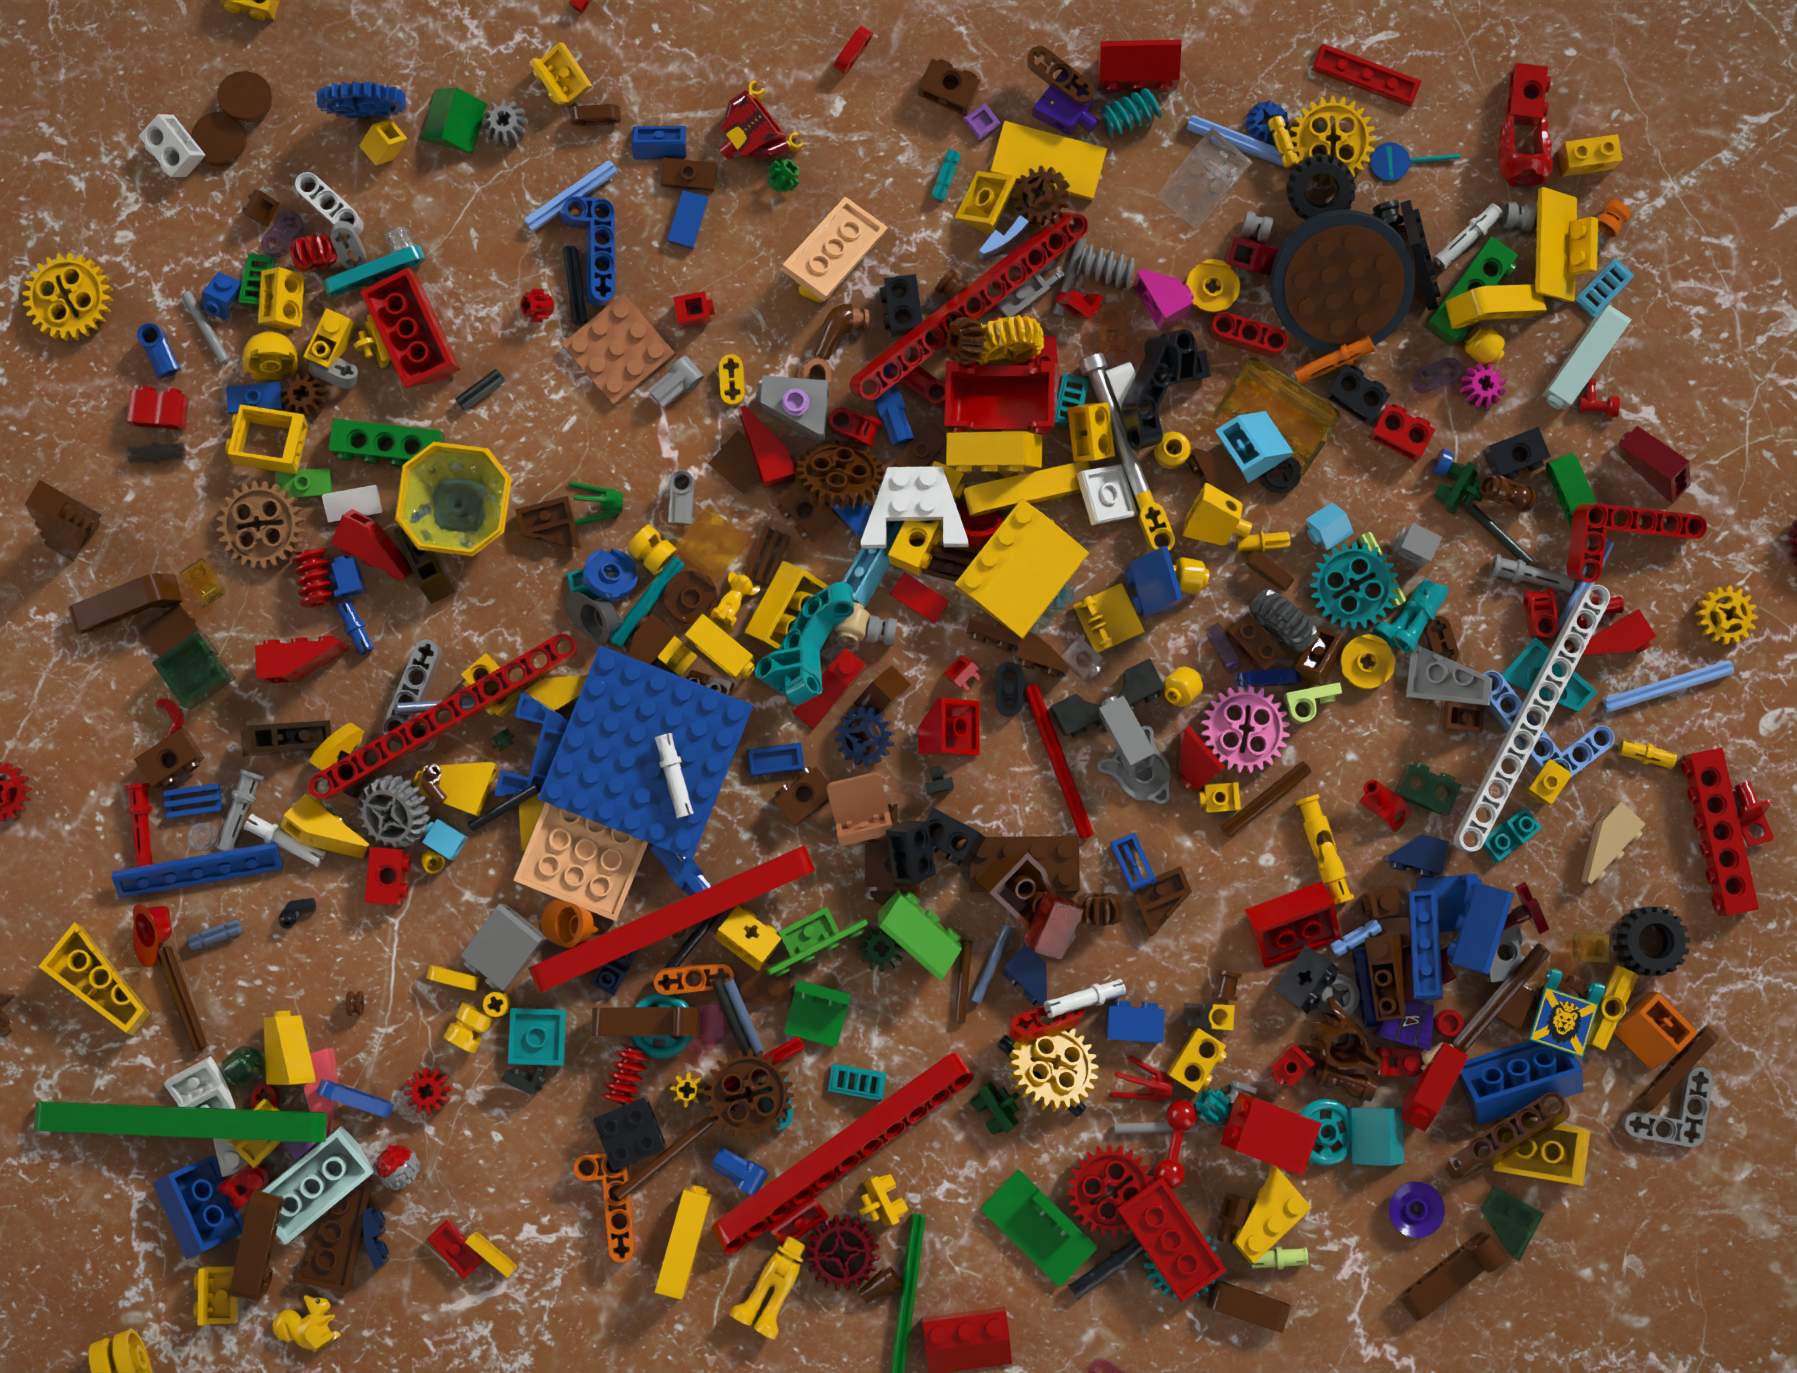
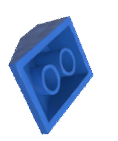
M1167 546L1160 547L1130 562L1127 566L1128 571H1125L1126 581L1129 587L1133 586L1136 594L1135 597H1132L1134 608L1137 613L1141 612L1142 618L1173 610L1183 599Z

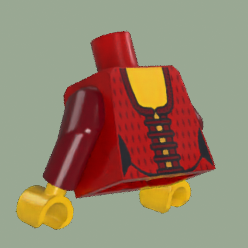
M751 81L749 91L744 90L728 103L724 123L721 126L728 140L719 147L720 152L728 160L738 152L741 156L754 160L774 158L787 153L789 150L797 152L801 150L804 144L802 142L796 145L792 142V139L799 137L797 132L790 134L787 141L784 139L786 134L760 101L764 97L765 88L758 92L753 91L758 86L757 81Z

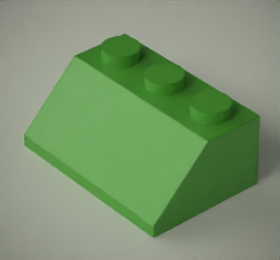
M899 888L878 911L879 927L941 981L962 950L961 942L959 941L961 937L951 927L945 929L939 923L940 918L932 910L928 909L925 911L918 905L920 900L912 892L908 891L905 893Z

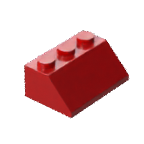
M1182 40L1101 41L1096 58L1097 90H1104L1105 93H1117L1120 90L1140 93L1143 88L1157 89L1159 92H1169L1176 89L1180 80Z
M1322 881L1245 909L1248 926L1264 968L1297 957L1305 945L1312 950H1316L1339 939L1341 940L1335 904Z
M1005 1307L922 1318L929 1373H946L1012 1364Z

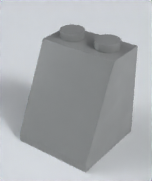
M763 375L762 383H757L756 388L757 405H761L763 414L812 441L825 445L829 402L828 380ZM790 389H801L808 395L809 407L800 416H791L782 407V397Z
M499 903L461 956L466 960L463 964L475 974L480 971L487 977L485 982L495 991L499 989L507 991L548 942V939L508 904Z

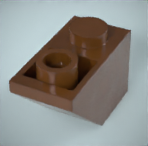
M1198 448L1190 452L1188 464L1194 474H1199L1203 482L1200 484L1201 489L1205 483H1208L1230 495L1243 488L1246 484L1233 459Z

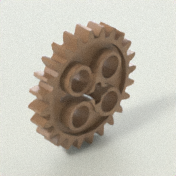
M254 480L251 488L249 484L243 483V492L233 489L235 498L225 497L229 504L228 507H219L225 513L224 516L216 517L218 521L223 522V526L216 528V531L224 532V536L219 539V542H228L224 551H234L232 559L239 560L241 558V565L247 566L251 562V568L258 569L261 563L262 568L269 569L271 562L274 566H280L279 557L288 561L289 556L287 552H297L293 546L294 542H303L297 537L298 533L306 531L299 527V523H303L306 519L297 515L303 508L294 507L293 505L298 499L295 497L288 498L290 490L284 489L280 492L281 485L275 483L271 487L269 481H263L261 486L259 481ZM272 503H275L277 512L275 515L270 516L268 508ZM248 506L251 513L249 518L244 520L242 511ZM284 520L282 525L261 526L260 529L253 527L238 529V526L243 524H260L262 521L274 522ZM275 530H278L280 533V539L277 543H273L271 535ZM251 533L254 541L248 547L245 543V538Z

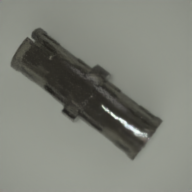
M155 442L151 446H129L127 453H131V455H128L127 458L130 464L151 461L154 464H160L164 460H185L186 453H182V451L186 450L183 442L164 445Z

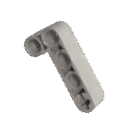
M424 639L415 645L382 727L384 735L391 731L394 723L401 722L404 724L420 714H395L394 705L395 703H402L406 697H412L414 702L425 701L443 656L442 649L433 641ZM424 649L432 650L434 652L433 656L426 657L423 654ZM418 662H421L422 664H426L427 666H429L428 670L420 665H417ZM423 672V682L419 685H413L412 676L414 673ZM419 724L415 727L414 735L416 738L419 733L426 732L425 726ZM400 738L393 739V741L402 744V740ZM437 738L417 750L421 752L432 750L437 743Z

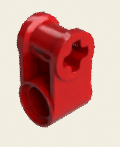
M839 407L831 412L828 425L833 434L851 440L861 446L873 448L874 443L872 441L877 428L881 427L882 421L866 414H860L847 408ZM837 416H844L848 420V425L842 428L837 427L833 420ZM868 426V427H869V428H868V431H867L866 435L864 436V432H865V430H866V427Z
M1553 588L1532 593L1530 590H1525L1523 593V606L1526 613L1529 636L1532 639L1536 637L1541 642L1546 641L1555 635L1559 629L1555 591ZM1539 622L1547 624L1549 628L1548 634H1544L1539 630Z

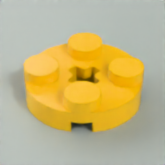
M1217 259L1201 262V264L1190 271L1186 280V285L1191 289L1194 296L1192 307L1206 314L1226 312L1236 301L1240 291V280L1237 274L1231 269L1230 265ZM1211 280L1216 281L1215 284L1220 287V291L1216 290L1215 293H1210L1205 285H1209Z
M1370 634L1362 635L1352 639L1342 649L1339 658L1340 673L1348 683L1356 688L1365 690L1377 688L1392 676L1395 669V657L1384 639ZM1370 655V661L1374 662V666L1364 669L1360 659Z

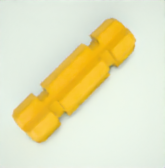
M1282 116L1271 118L1268 121L1270 130L1274 132L1272 136L1279 155L1282 154L1283 156L1281 157L1283 166L1291 168L1299 163L1297 154L1293 152L1294 146L1289 132L1284 129L1286 124Z

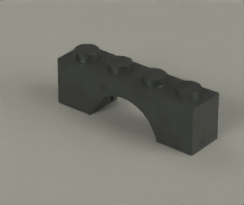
M1150 658L1123 672V687L1116 698L1124 695L1131 710L1136 708L1134 703L1142 699L1148 703L1160 697L1159 691L1165 688ZM1077 693L1050 707L1064 737L1071 734L1072 738H1075L1087 732L1086 726L1096 723L1098 727L1103 724L1099 716V708L1102 705L1090 703L1081 698Z

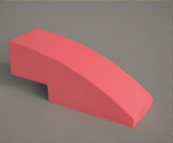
M333 1047L310 1053L315 1073V1083L303 1085L310 1112L327 1113L326 1136L329 1135L334 1121L337 1101L323 1097L316 1093L322 1079L338 1083L337 1064Z

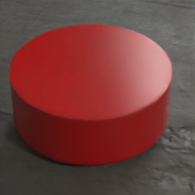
M1442 1010L1434 1019L1436 1031L1444 1037H1455L1463 1029L1462 1016L1454 1010Z

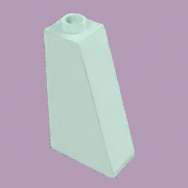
M1610 305L1594 317L1542 396L1547 398L1549 405L1556 409L1562 408L1563 410L1572 405L1632 319Z

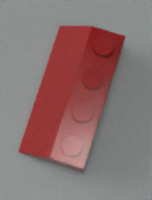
M406 268L360 291L404 388L407 389L436 382L461 370L422 283L414 271Z

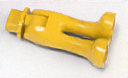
M787 1236L783 1246H778L777 1249L779 1251H776L765 1265L749 1298L744 1303L735 1305L729 1312V1315L737 1321L751 1326L767 1292L771 1287H774V1292L753 1328L768 1338L776 1339L779 1331L776 1322L777 1315L797 1279L801 1266L799 1262L804 1261L802 1256L806 1245Z

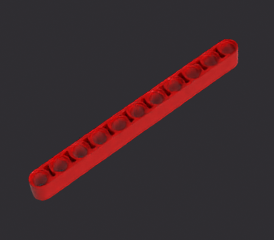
M1063 212V217L1057 216L1054 218L1055 223L1049 222L856 373L850 381L851 392L855 396L867 400L878 398L947 343L945 342L947 340L946 330H949L950 326H946V319L949 315L952 317V322L962 317H970L977 320L1084 236L1088 230L1086 217L1078 213ZM1073 219L1074 227L1070 231L1069 223ZM1053 235L1054 243L1050 247L1049 238ZM1033 251L1034 258L1031 261V263H1029L1028 256L1029 253ZM1012 267L1013 276L1009 279L1008 270ZM992 283L993 291L988 295L987 288ZM972 299L973 305L968 311L967 302ZM930 331L931 340L926 344L925 336ZM910 347V357L905 360V350ZM889 364L890 371L888 375L884 376L883 369ZM868 380L869 388L863 393V383Z
M567 634L555 635L314 775L308 784L309 792L318 799H333L572 660L578 652L577 643ZM564 640L571 643L570 651L566 654L558 653V644ZM540 654L546 655V665L542 668L534 667L535 657ZM516 668L522 669V679L512 682L510 680L511 671ZM491 682H497L499 686L498 692L493 696H488L486 694L487 685ZM467 696H473L475 700L474 706L469 710H464L462 707L463 699ZM443 710H449L451 714L450 720L445 724H440L438 721L439 713ZM419 724H424L426 726V734L421 738H416L414 735L415 727ZM394 738L402 740V747L397 752H392L390 749V743ZM370 752H376L378 755V761L373 766H368L366 763V757ZM346 766H352L354 774L349 780H344L342 777V771ZM326 779L329 782V790L325 794H320L318 784Z
M805 845L535 964L528 969L538 992L541 993L816 871Z
M951 1053L717 1220L711 1230L724 1252L732 1254L746 1246L968 1086L974 1076L958 1053Z

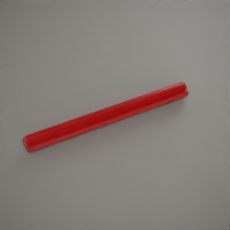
M1037 684L1030 685L1024 689L1025 696L1079 838L1086 839L1094 835L1092 826Z

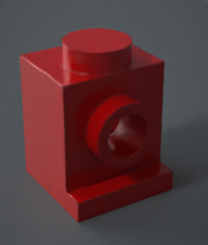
M705 291L673 297L680 329L710 323V315H715L713 300L707 299ZM699 308L701 312L700 314L692 315L691 310Z
M1290 1043L1269 1065V1068L1273 1071L1270 1076L1282 1087L1285 1084L1292 1087L1315 1063L1296 1044ZM1293 1062L1296 1066L1295 1071L1289 1073L1286 1069L1287 1064Z

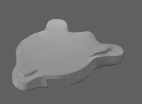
M1146 725L1141 728L1155 751L1154 765L1129 777L1116 751L1114 757L1099 760L1096 768L1098 772L1113 777L1120 789L1132 799L1153 801L1158 805H1163L1171 797L1169 791L1171 768L1166 757L1154 744L1153 729Z

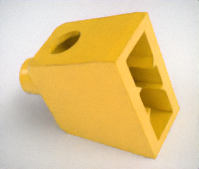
M1205 483L1185 518L1182 536L1223 546L1227 544L1233 533L1247 538L1251 531L1252 523L1241 519L1243 505L1240 501Z

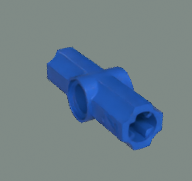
M888 364L883 369L884 376L888 375L890 371ZM894 384L878 398L874 399L880 420H883L892 447L906 444L914 439L905 414L906 407L899 389H896Z
M656 845L650 848L661 864L666 867L667 873L682 891L685 890L689 896L712 886L703 876V871L694 860Z

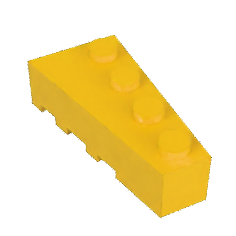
M76 922L71 925L38 966L130 1035H134L151 1014L86 930Z

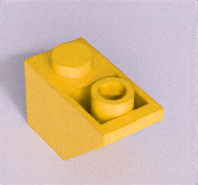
M326 308L303 357L329 369L346 351L357 326L350 318Z

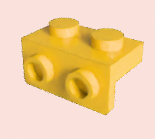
M559 42L541 59L533 58L530 61L534 68L533 73L535 77L544 83L548 89L547 94L555 104L571 106L593 87L564 43Z
M235 1265L204 1266L199 1268L198 1273L195 1274L194 1289L198 1290V1301L194 1304L193 1314L194 1318L197 1319L198 1326L206 1324H235L238 1322V1298L229 1295Z

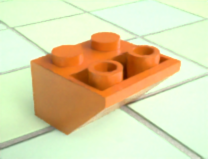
M1648 992L1616 1025L1613 1032L1651 1071L1679 1053L1698 1033L1658 992Z

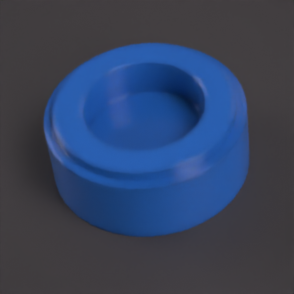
M1444 448L1440 450L1433 465V474L1440 477L1446 475L1453 460V453Z

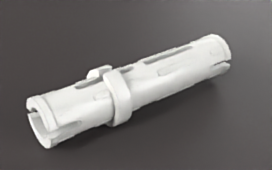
M1491 203L1477 218H1472L1469 221V225L1433 257L1435 263L1440 268L1447 269L1479 237H1484L1488 233L1487 230L1504 216L1502 210L1496 204Z
M672 733L657 736L655 741L661 758L659 764L660 768L664 769L676 818L694 814L680 767L681 757L677 756Z
M254 814L249 816L250 822L246 821L244 825V830L265 839V843L276 842L277 846L314 864L316 867L320 865V859L323 860L326 854L324 850L299 843L287 832L280 829V825L276 823L272 825Z
M1116 979L1102 985L1098 983L1092 984L1089 989L1045 1001V1012L1051 1011L1047 1016L1054 1018L1055 1016L1090 1005L1100 1006L1107 1000L1125 996L1126 988L1122 984L1123 981L1121 979Z

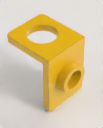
M1550 759L1545 763L1530 786H1525L1523 791L1544 805H1552L1572 774Z

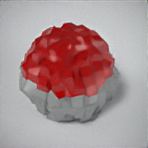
M388 1145L377 1157L376 1168L379 1179L383 1185L393 1190L403 1189L416 1178L417 1173L420 1171V1162L416 1157V1153L406 1146Z

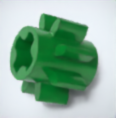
M789 159L775 160L767 168L770 172L767 176L768 183L778 192L784 191L786 193L788 190L793 191L800 183L797 179L800 173L799 168Z

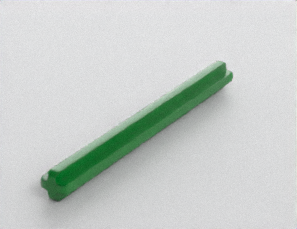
M913 1213L910 1218L890 1373H905L926 1220L925 1215Z

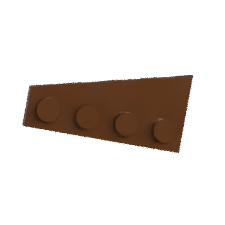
M365 1179L329 1209L293 1282L347 1293L350 1292L363 1233V1211L368 1209L374 1180Z

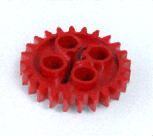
M1107 1144L1106 1152H1102L1100 1147L1096 1146V1155L1093 1156L1090 1152L1086 1151L1088 1160L1083 1161L1078 1158L1077 1161L1081 1167L1079 1169H1070L1076 1176L1075 1178L1067 1179L1068 1183L1074 1185L1073 1188L1066 1190L1067 1194L1074 1195V1198L1068 1204L1069 1206L1077 1205L1073 1215L1083 1214L1080 1221L1082 1225L1088 1221L1091 1222L1090 1231L1093 1232L1099 1226L1100 1234L1103 1236L1107 1229H1110L1113 1237L1116 1236L1117 1228H1120L1124 1234H1127V1224L1116 1210L1118 1206L1126 1202L1123 1193L1129 1187H1134L1137 1189V1192H1140L1149 1185L1148 1182L1152 1181L1155 1176L1145 1174L1150 1168L1148 1164L1139 1165L1143 1157L1139 1155L1132 1159V1149L1123 1154L1121 1145L1117 1147L1116 1152H1113L1110 1144ZM1114 1163L1121 1164L1123 1168L1122 1174L1117 1178H1112L1108 1174L1109 1167ZM1129 1175L1132 1176L1131 1181L1115 1189V1196L1112 1197L1110 1194H1107L1094 1205L1090 1204L1092 1199L1107 1192L1106 1186L1109 1183L1112 1186H1116ZM1091 1178L1099 1181V1189L1094 1193H1088L1085 1190V1183ZM1106 1202L1113 1203L1114 1213L1109 1217H1104L1100 1214V1208Z

